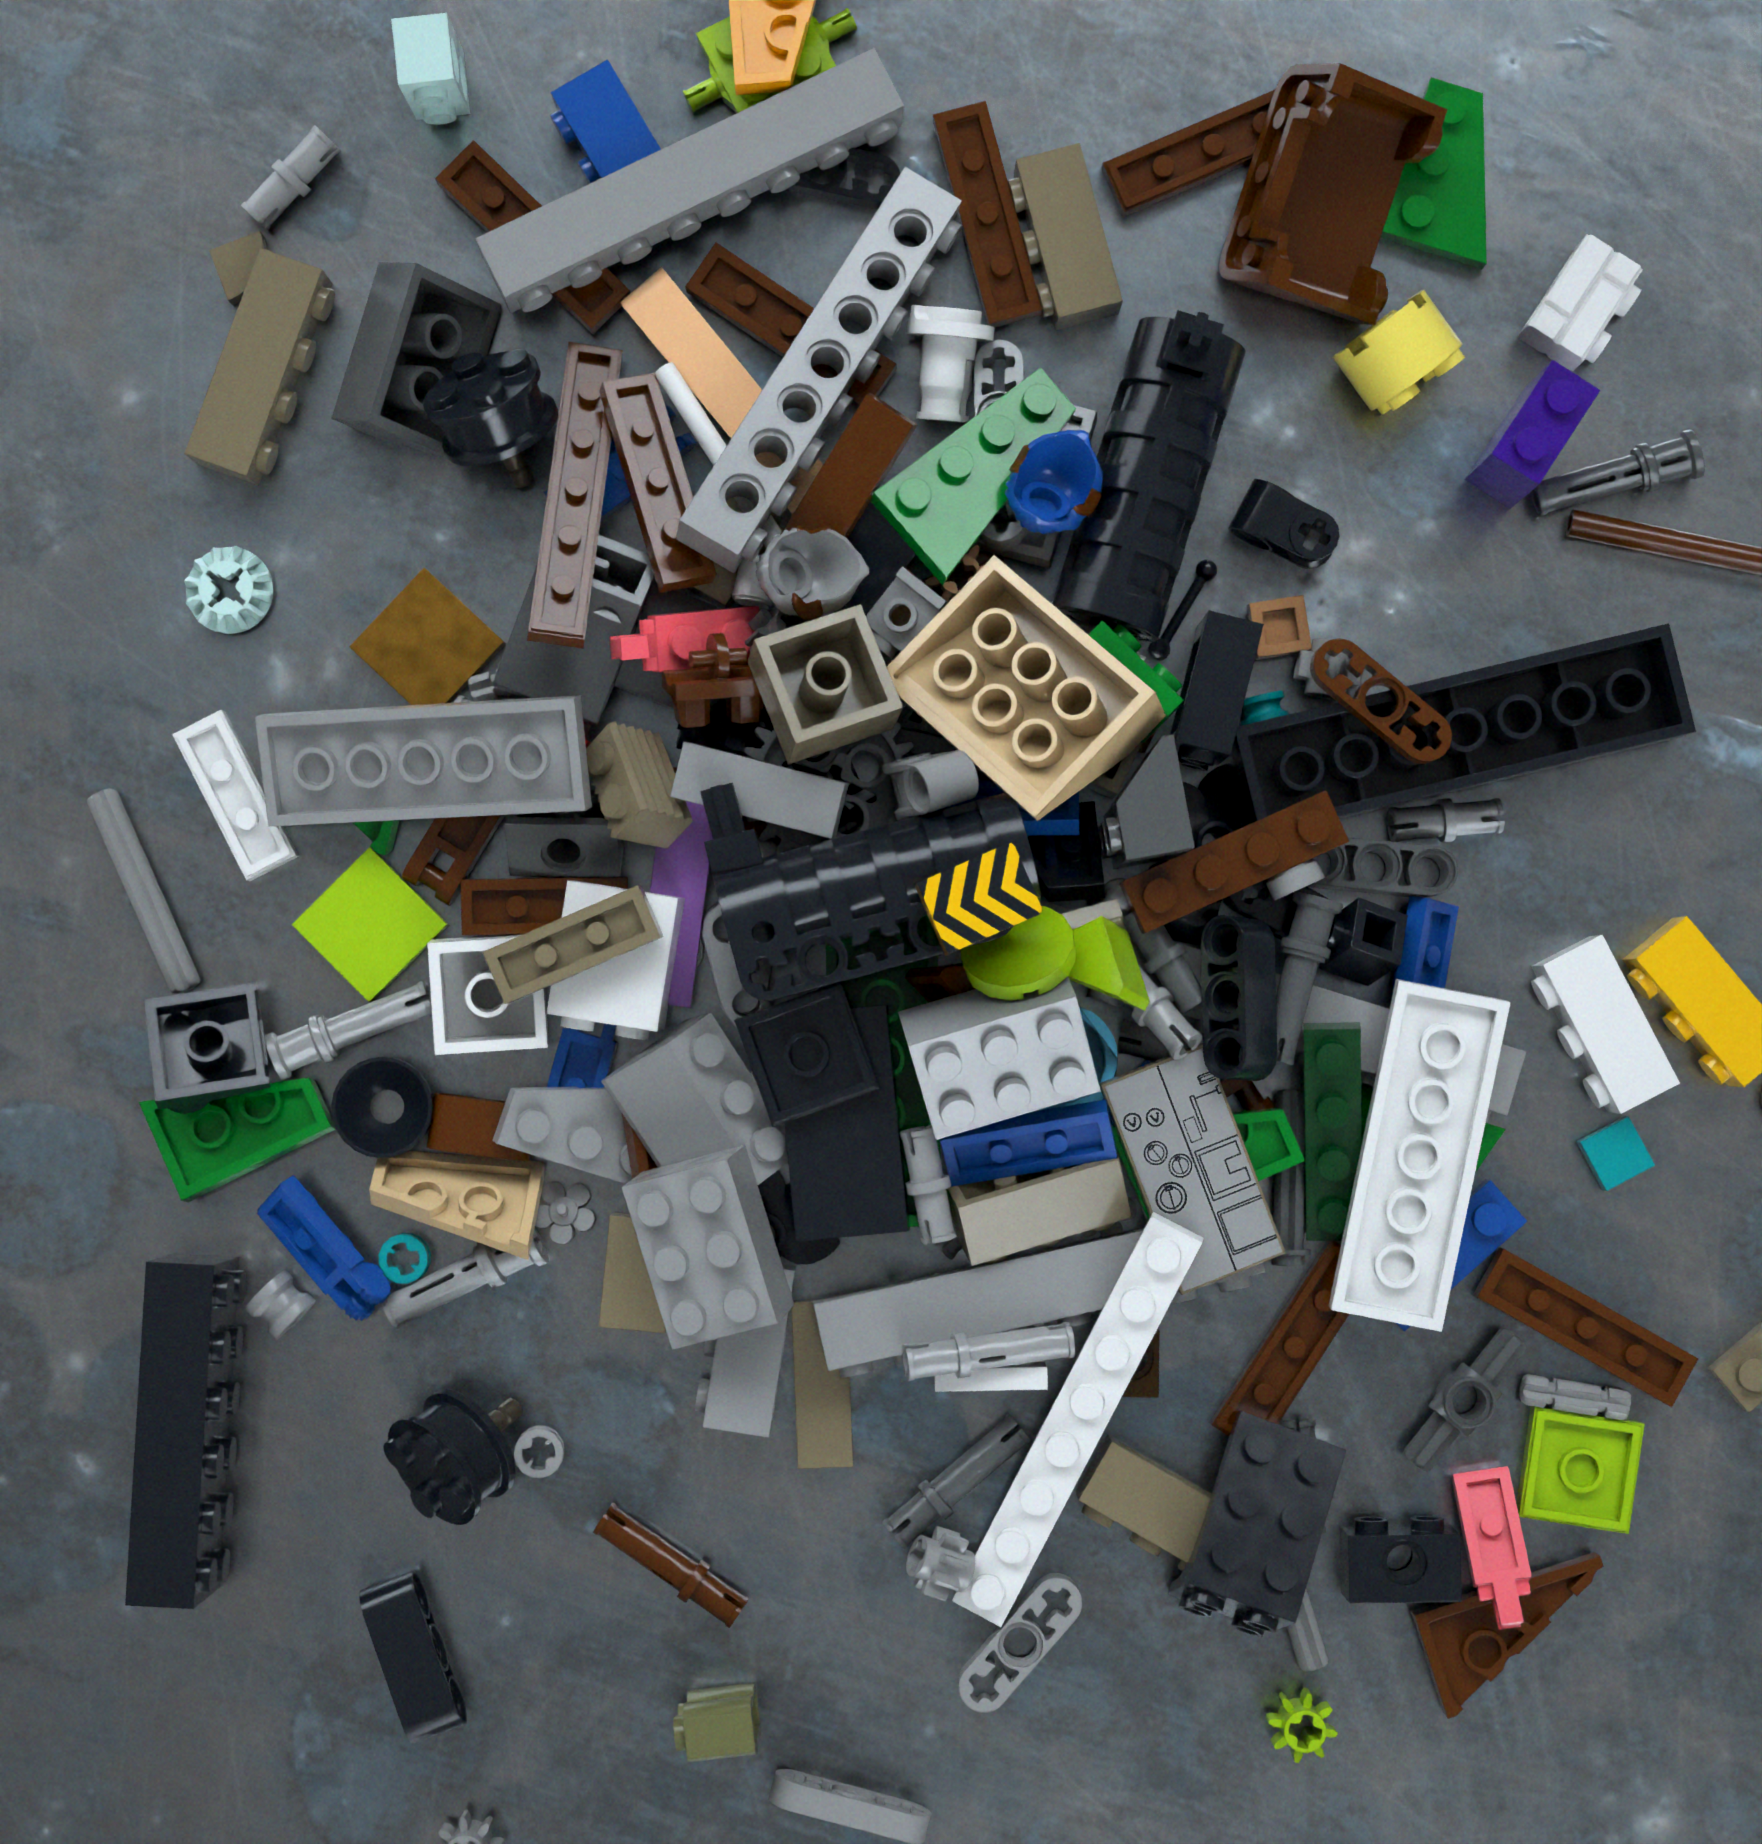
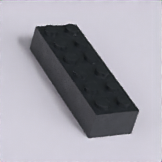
M173 1253L146 1262L125 1606L194 1609L220 1588V1582H226L228 1578L230 1551L228 1548H222L223 1528L224 1526H229L232 1520L233 1494L226 1492L227 1470L232 1471L234 1468L237 1453L236 1438L229 1437L230 1415L237 1413L240 1401L239 1382L232 1381L233 1359L240 1358L243 1347V1328L236 1325L237 1303L242 1304L244 1301L247 1285L245 1270H239L240 1256Z

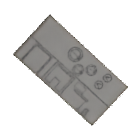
M1200 1043L1193 1051L1191 1048L1185 1049L1188 1055L1179 1060H1175L1169 1055L1099 1083L1103 1098L1107 1100L1110 1116L1149 1217L1155 1212L1204 1238L1178 1289L1181 1295L1286 1253L1219 1078H1216L1208 1071L1205 1065L1203 1043Z

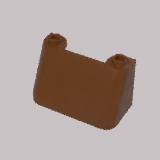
M1341 63L1296 64L1291 66L1284 72L1275 88L1219 261L1221 276L1242 286L1360 324L1375 325L1378 315L1385 307L1388 299V288L1384 274L1371 268L1383 227L1405 163L1421 162L1425 157L1430 156L1436 151L1442 139V125L1448 109Z

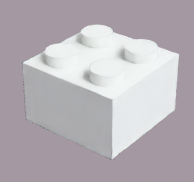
M523 934L431 939L427 943L435 1055L548 1048L545 988L509 1004H504L483 955L484 951Z

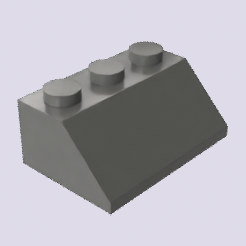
M379 262L332 419L375 438L447 458L442 448L445 433L441 425H437L429 420L423 406L425 396L441 378L453 371L451 365L461 356L474 352L481 353L482 356L487 355L502 304L417 263Z
M1174 734L1162 736L1147 752L1105 813L1104 822L1098 826L1102 859H1112L1113 870L1173 859L1195 848Z

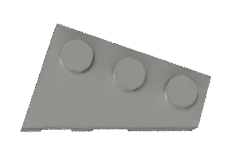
M605 1087L510 1088L492 1140L493 1142L624 1184L632 1180L622 1112Z

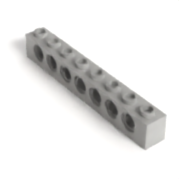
M907 167L903 169L681 516L676 536L678 541L732 573L736 571L743 558L753 562L769 534L762 529L772 512L779 517L783 515L797 490V487L791 484L792 480L800 468L807 472L812 469L825 446V442L819 439L828 423L836 428L839 426L853 401V398L847 395L856 379L862 383L868 380L881 354L874 351L883 336L890 340L895 337L908 314V310L902 307L910 293L918 297L922 294L935 271V267L929 263L937 250L946 254L956 240L962 228V224L955 221L962 200ZM901 235L910 236L918 242L919 246H904L898 242L896 237ZM872 278L884 279L890 283L892 289L878 290L868 280ZM845 321L857 322L865 329V332L861 334L849 333L842 328L840 323ZM818 364H826L834 368L838 375L833 378H823L817 375L812 367ZM789 408L802 409L809 415L810 420L802 423L794 422L787 418L784 411ZM762 452H771L776 454L783 464L773 468L765 467L757 461L755 456ZM736 496L744 497L751 501L754 509L747 513H739L732 510L726 501Z

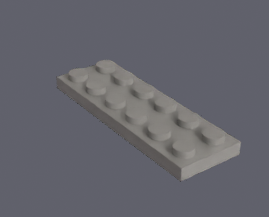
M581 695L271 713L255 717L268 827L586 811L592 807Z

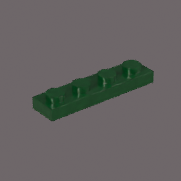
M1360 1022L1303 1023L1306 1241H1342L1362 1146Z

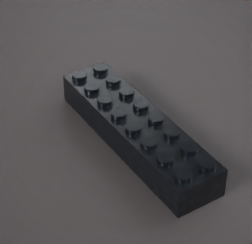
M1668 623L1407 686L1442 715L1449 723L1452 731V741L1447 752L1430 763L1417 764L1407 760L1340 703L1238 726L1231 755L1248 824L1254 823L1325 790L1339 819H1344L1678 739L1696 732ZM1388 690L1367 695L1365 697V704L1368 711L1374 716L1387 717L1393 713L1396 699L1393 692ZM1409 705L1404 715L1398 721L1389 725V728L1396 734L1399 727L1403 725L1414 732L1416 740L1412 745L1417 750H1421L1426 746L1435 749L1437 746L1431 738L1436 731L1433 726L1428 724L1419 729L1407 720L1408 717L1415 714V710Z

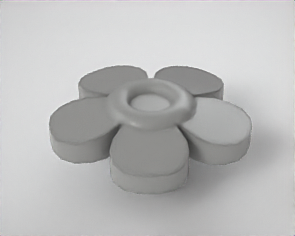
M550 1182L543 1187L542 1198L550 1206L539 1205L535 1226L540 1229L551 1227L549 1234L553 1242L557 1244H568L574 1237L572 1225L580 1232H587L592 1229L595 1223V1215L591 1210L582 1208L591 1199V1193L584 1185L579 1183L573 1184L568 1189L567 1194L559 1182Z

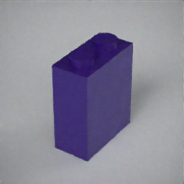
M1552 360L1523 389L1464 480L1511 509L1541 483L1600 390Z

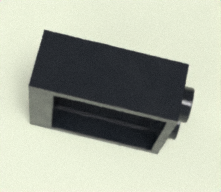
M1209 610L1197 625L1179 695L1184 701L1175 711L1169 734H1174L1179 765L1195 770L1208 771L1209 766L1219 765L1231 755L1264 624Z

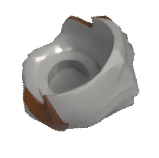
M797 525L796 528H792L790 531L785 529L781 535L777 534L772 539L771 543L767 545L765 553L759 556V561L756 563L757 570L755 571L761 589L781 612L788 615H797L804 620L820 618L823 614L837 611L847 604L861 581L869 574V567L866 565L862 555L849 540L838 532L829 529L827 526L810 529Z

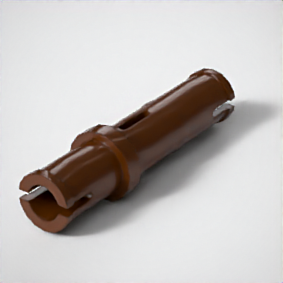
M613 1502L607 1513L604 1514L595 1527L593 1533L604 1538L678 1590L677 1597L685 1603L688 1599L692 1600L722 1621L726 1627L730 1628L742 1611V1608L748 1602L749 1597L741 1594L708 1571L711 1565L703 1559L698 1564L621 1510Z

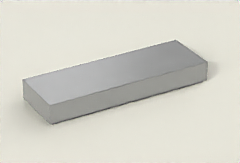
M683 742L670 797L703 805L700 791L717 785L733 783L742 816L830 839L836 838L849 783L690 742Z

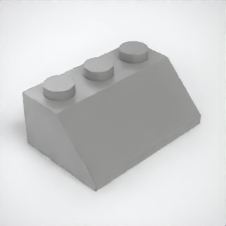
M711 1012L686 1019L601 1080L658 1168L745 1145L757 1185H759L788 1163L784 1124L772 1127L757 1082Z

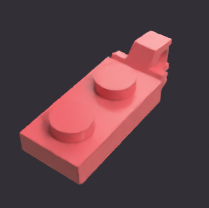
M739 606L647 616V619L639 620V634L609 637L611 659H642L643 671L659 673L664 670L693 669L689 665V652L706 650L709 634L723 633L729 649H746L748 663L750 647L745 645V641L755 632L748 623L759 612V606Z
M1505 1466L1453 1474L1451 1479L1473 1587L1477 1588L1479 1602L1492 1600L1498 1630L1521 1627V1623L1524 1620L1519 1596L1531 1593L1529 1580L1532 1575L1509 1468Z

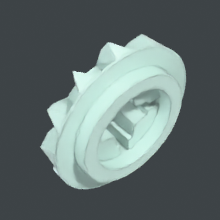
M237 546L213 547L202 558L194 560L193 568L188 578L184 580L187 606L199 623L219 633L235 634L254 627L267 614L273 599V581L266 565L253 553ZM216 575L219 578L223 577L230 581L235 576H238L240 580L235 587L241 593L240 597L246 602L242 605L237 600L233 601L227 597L222 599L220 603L217 602L216 598L220 590L215 585L216 582L212 577Z

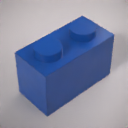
M608 59L551 92L557 111L552 113L550 117L565 144L567 145L575 140L585 156L577 161L589 184L661 150Z

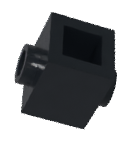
M1358 897L1344 907L1341 913L1335 914L1327 942V948L1331 950L1330 957L1326 959L1325 964L1320 963L1319 969L1366 986L1371 985L1401 965L1408 915Z

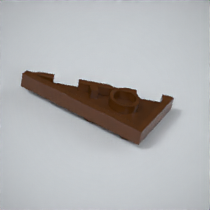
M1593 1552L1531 1572L1532 1577L1529 1580L1531 1593L1519 1596L1524 1620L1521 1623V1627L1498 1630L1492 1600L1479 1602L1477 1590L1463 1594L1462 1602H1438L1411 1611L1443 1713L1448 1719L1456 1717L1463 1710L1461 1705L1487 1679L1491 1682L1504 1669L1509 1657L1520 1654L1551 1623L1549 1618L1573 1594L1578 1596L1592 1582L1597 1570L1604 1567L1600 1555Z

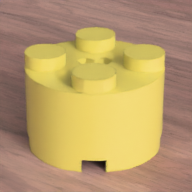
M1425 290L1407 300L1408 304L1400 310H1392L1375 325L1370 326L1348 343L1344 350L1332 357L1370 411L1378 409L1380 414L1383 415L1389 410L1394 411L1420 392L1415 382L1421 378L1425 382L1435 376L1438 378L1465 358L1459 349L1462 346V342Z

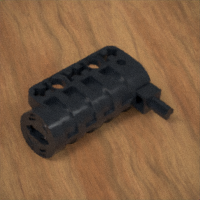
M1177 310L1174 319L1168 317H1145L1138 322L1097 454L1103 470V482L1100 492L1102 495L1094 512L1090 516H1086L1080 526L1074 529L1052 603L1074 623L1092 629L1102 620L1111 629L1119 623L1137 641L1156 642L1159 639L1169 606L1168 602L1185 554L1184 549L1190 529L1196 518L1201 501V493L1214 459L1219 434L1228 413L1246 354L1245 348L1240 343L1222 334L1224 324L1209 320V315L1206 313L1198 312L1197 316Z
M733 783L717 785L700 791L713 839L704 842L739 979L744 990L752 997L760 1000H777L840 981L851 980L943 955L944 951L941 945L930 946L925 944L917 933L918 922L927 913L915 885L1007 843H1012L1016 847L1038 900L1041 901L1037 873L1023 820L1016 801L1006 793L762 858L755 830L746 831ZM907 923L906 937L915 952L914 954L904 955V943L889 947L885 951L886 959L883 961H877L874 953L868 952L857 955L855 959L860 968L854 970L847 969V951L841 940L852 937V947L862 945L868 942L869 931L878 930L882 938L899 935L901 931L897 925ZM1014 926L967 947L996 940L1006 935ZM819 944L831 946L839 956L838 967L827 976L814 975L806 966L808 952L812 947ZM796 950V966L805 980L804 983L793 986L792 973L774 979L775 989L767 991L764 984L753 983L752 974L760 971V961L768 959L769 964L773 967L788 965L790 962L786 958L785 953Z

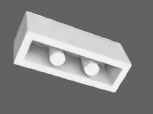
M1603 935L1589 936L1531 966L1537 977L1531 981L1534 992L1546 1010L1553 1008L1562 1025V1028L1557 1030L1559 1040L1572 1059L1577 1057L1580 1059L1588 1077L1583 1079V1085L1597 1108L1604 1106L1608 1113L1622 1114L1680 1084Z

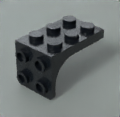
M1242 1411L1237 1413L1196 1544L1182 1574L1177 1580L1171 1582L1168 1594L1180 1599L1178 1607L1192 1614L1208 1618L1211 1617L1212 1611L1233 1618L1231 1627L1258 1637H1263L1264 1631L1276 1632L1277 1629L1296 1623L1346 1449Z

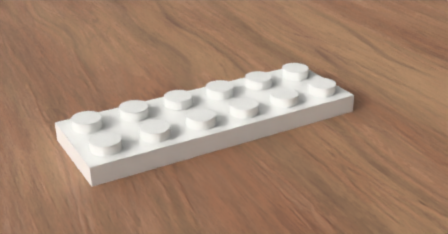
M1395 980L1329 1301L1331 1310L1442 1332L1511 1002L1415 982Z

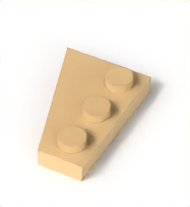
M407 1151L395 1157L377 1158L369 1189L371 1205L529 1260L545 1177L544 1162Z

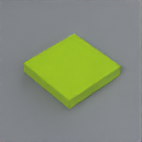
M369 847L292 926L368 1002H373L427 948V943L431 939H436L449 924L377 852Z
M1530 1406L1516 1502L1519 1517L1629 1534L1645 1424L1635 1420H1618L1605 1418V1416L1601 1415L1592 1416L1554 1410L1549 1407Z

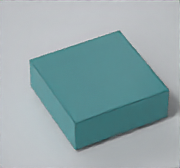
M1623 1116L1576 1141L1600 1188L1604 1191H1608L1655 1166L1629 1116Z

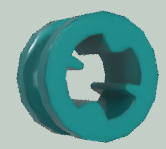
M1280 690L1245 698L1242 708L1244 720L1240 722V726L1288 715L1289 712L1283 710L1280 706L1281 700L1285 698L1284 692Z
M401 1233L389 1238L382 1245L378 1264L384 1272L383 1274L389 1280L398 1284H408L421 1278L428 1271L432 1262V1252L429 1244L422 1236L415 1233ZM398 1243H406L408 1251H418L419 1262L411 1264V1267L415 1270L414 1272L405 1273L402 1265H393L391 1254L400 1252L396 1247Z

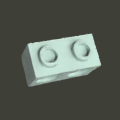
M439 13L391 19L398 86L416 120L424 119V122L428 124L439 125L455 121L457 115L470 114L464 52L448 14Z

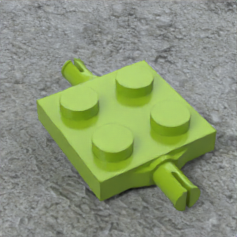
M848 8L820 23L812 15L793 86L836 66L830 55L829 43L857 30L855 20ZM730 16L696 33L698 43L709 62L711 78L682 91L692 112L721 98L737 114L781 93L736 95Z

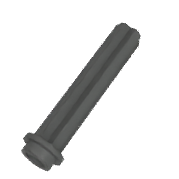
M1279 1090L1276 1094V1108L1283 1109L1305 1159L1304 1091ZM1305 1161L1274 1174L1273 1221L1286 1253L1271 1259V1265L1305 1266V1255H1311L1310 1249H1304Z

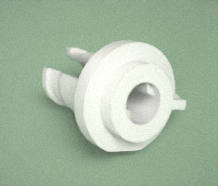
M911 305L910 317L907 319L906 334L922 336L919 380L922 399L921 411H917L916 418L967 423L969 421V416L965 415L967 400L972 389L977 341H994L995 327L981 324V311Z

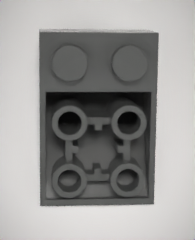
M601 535L598 536L584 649L527 641L537 571L536 566L493 681L494 687L525 699L581 695L583 722L593 726H597L623 662L620 659H611L609 637L635 634L646 600L654 582L656 583L647 553Z

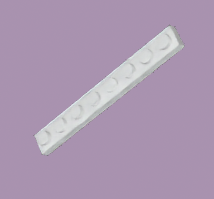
M1155 1212L1152 1213L975 1554V1570L971 1582L964 1591L955 1592L952 1599L953 1602L1002 1627L1201 1247L1203 1237Z

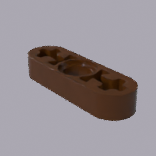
M1332 639L1325 642L1315 651L1310 662V673L1314 682L1403 757L1413 763L1426 764L1442 757L1447 752L1452 741V731L1447 720L1356 644L1346 639ZM1341 652L1346 654L1349 660L1346 662L1345 667L1356 678L1362 675L1364 669L1372 675L1371 678L1358 687L1353 698L1345 692L1354 684L1350 679L1342 674L1332 679L1325 673L1329 667V663L1324 659L1326 653L1332 657H1336ZM1384 686L1393 692L1396 706L1390 716L1377 717L1368 711L1365 697L1371 687ZM1409 705L1415 710V714L1408 717L1407 720L1419 729L1428 724L1433 726L1436 731L1431 738L1437 746L1435 749L1426 746L1421 750H1417L1412 745L1416 740L1414 732L1403 725L1399 727L1396 734L1389 728V725L1398 721L1404 715Z

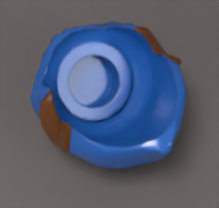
M1067 430L1044 434L1028 445H1023L1016 460L1009 468L1011 471L1010 480L1006 482L1007 489L1004 492L1008 498V505L1015 513L1016 520L1020 521V525L1027 528L1028 531L1047 534L1077 529L1083 519L1094 512L1102 495L1100 492L1103 482V470L1092 449L1089 433L1084 430Z

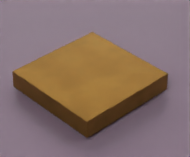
M423 568L349 647L409 704L424 705L451 703L468 685V679L471 676L478 675L506 643L426 568Z

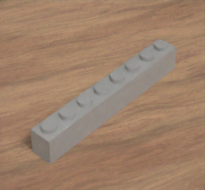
M875 48L475 239L481 256L509 312L513 313L521 308L524 312L533 311L547 304L552 299V293L569 285H572L573 288H580L594 282L602 275L601 270L619 261L623 264H630L642 259L651 252V246L669 237L672 240H681L692 235L701 227L700 222L719 213L722 217H727L740 212L750 204V198L767 190H770L771 193H778L790 188L798 182L800 173L809 171L817 166L825 170L838 165L849 156L848 150L851 148L859 147L867 142L870 146H876L888 141L898 132V127L903 124L904 104Z
M1144 1228L1010 1257L998 1263H983L814 1301L813 1307L827 1370L839 1369L840 1377L845 1378L873 1371L872 1361L894 1357L896 1366L903 1365L901 1354L903 1344L913 1345L949 1340L952 1333L964 1332L966 1337L1035 1328V1324L1056 1320L1057 1325L1069 1322L1071 1327L1091 1322L1089 1312L1103 1309ZM1258 1264L1208 1285L1218 1283L1220 1292L1252 1286L1251 1276L1265 1273L1264 1264ZM1197 1289L1183 1295L1177 1290L1171 1304L1198 1298Z

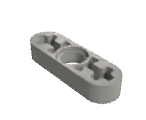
M1050 1573L1041 1577L1007 1615L1002 1627L998 1626L962 1667L959 1673L958 1685L961 1699L967 1707L980 1713L992 1712L1001 1707L1078 1618L1082 1609V1598L1078 1586L1070 1577L1061 1573ZM1062 1588L1068 1590L1065 1598L1069 1608L1064 1612L1055 1608L1044 1619L1045 1625L1052 1629L1048 1634H1044L1040 1625L1033 1618L1024 1614L1031 1608L1036 1617H1038L1047 1606L1046 1598L1043 1595L1044 1592L1050 1589L1052 1592L1058 1593ZM1014 1628H1026L1036 1638L1034 1650L1025 1657H1014L1004 1648L1005 1636ZM995 1651L1004 1665L1016 1671L1011 1676H1008L1002 1667L993 1679V1686L996 1692L991 1696L983 1691L978 1696L972 1694L974 1683L971 1676L976 1673L981 1677H985L995 1667V1660L988 1657V1655Z
M790 1769L776 1770L769 1795V1801L784 1810L912 1844L924 1843L932 1815L929 1809L908 1800Z

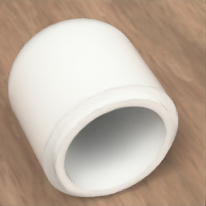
M757 555L753 562L743 559L738 567L732 598L736 603L743 606H759V610L762 608L771 610L775 607V604L765 595L756 577V563L759 561L760 555Z

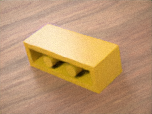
M1688 916L1671 918L1622 959L1631 970L1627 974L1629 982L1645 999L1650 1000L1654 997L1667 1013L1662 1018L1665 1025L1680 1041L1684 1043L1688 1040L1691 1041L1702 1054V1057L1698 1060L1701 1068L1715 1083L1722 1085L1725 1082L1728 1086L1745 1087L1762 1073V1004Z

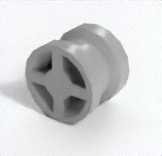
M283 1270L245 1306V1310L252 1317H261L268 1324V1333L277 1340L309 1311L316 1300L309 1293H300L293 1286V1277L286 1270Z

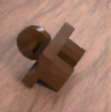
M723 633L709 634L706 650L689 652V665L693 669L662 671V688L672 697L675 719L682 727H701L710 724V699L726 698V717L731 722L753 723L761 721L764 702L749 665H743L747 663L745 648L729 649Z

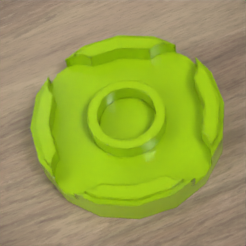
M1042 906V912L1039 915L1015 925L1006 935L996 940L961 949L962 965L972 986L988 997L1008 1001L1024 999L1023 993H1030L1037 989L1038 994L1041 995L1053 990L1068 977L1076 961L1073 930L1063 915L1047 906Z

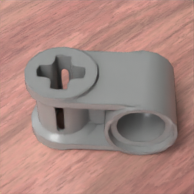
M961 750L937 754L927 752L882 765L883 773L891 777L899 806L894 812L896 820L924 815L971 800L976 797L979 782L974 763Z

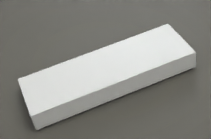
M219 710L172 734L246 880L252 881L299 857L284 826L268 827L263 784L225 711Z

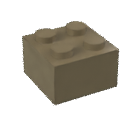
M861 604L756 638L753 641L748 665L788 764L894 728L903 706Z

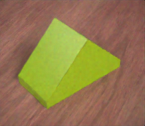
M1103 916L1074 929L1076 961L1068 975L1069 980L1145 1011L1150 1000L1128 931Z

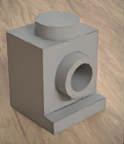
M903 566L896 574L895 580L866 615L870 628L873 629L872 633L879 649L891 659L898 651L901 652L948 603ZM899 606H906L911 612L909 622L903 626L894 625L891 618L893 611Z

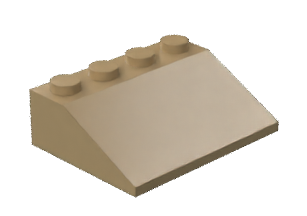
M995 555L989 559L887 666L899 698L957 750L964 751L979 770L1037 821L1127 757L1166 716L1154 690Z

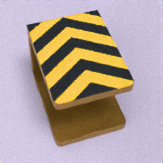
M1012 843L1000 846L915 885L945 956L1033 918L1042 912V906L1016 847Z

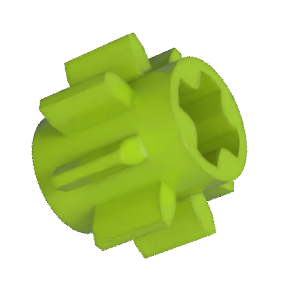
M1308 1688L1302 1689L1300 1698L1289 1699L1284 1693H1279L1282 1705L1278 1713H1266L1265 1716L1270 1725L1280 1729L1270 1739L1274 1748L1281 1749L1289 1744L1291 1756L1296 1763L1301 1761L1303 1753L1313 1751L1317 1756L1323 1758L1325 1755L1321 1746L1325 1738H1333L1338 1735L1334 1726L1323 1721L1333 1711L1329 1703L1323 1701L1314 1707L1312 1695ZM1307 1715L1313 1724L1312 1727L1304 1726L1301 1729L1300 1735H1295L1290 1724H1299L1302 1716Z

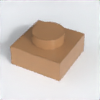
M1304 595L1254 602L1246 606L1248 619L1264 624L1255 660L1300 653V650L1311 651L1312 645Z

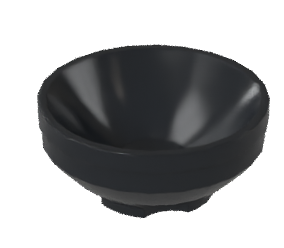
M376 1057L361 1061L347 1070L334 1090L331 1109L336 1130L347 1145L365 1156L387 1158L409 1151L422 1140L432 1122L434 1106L429 1084L417 1069L400 1059ZM384 1090L395 1091L404 1102L402 1116L393 1123L380 1121L373 1112V1101Z

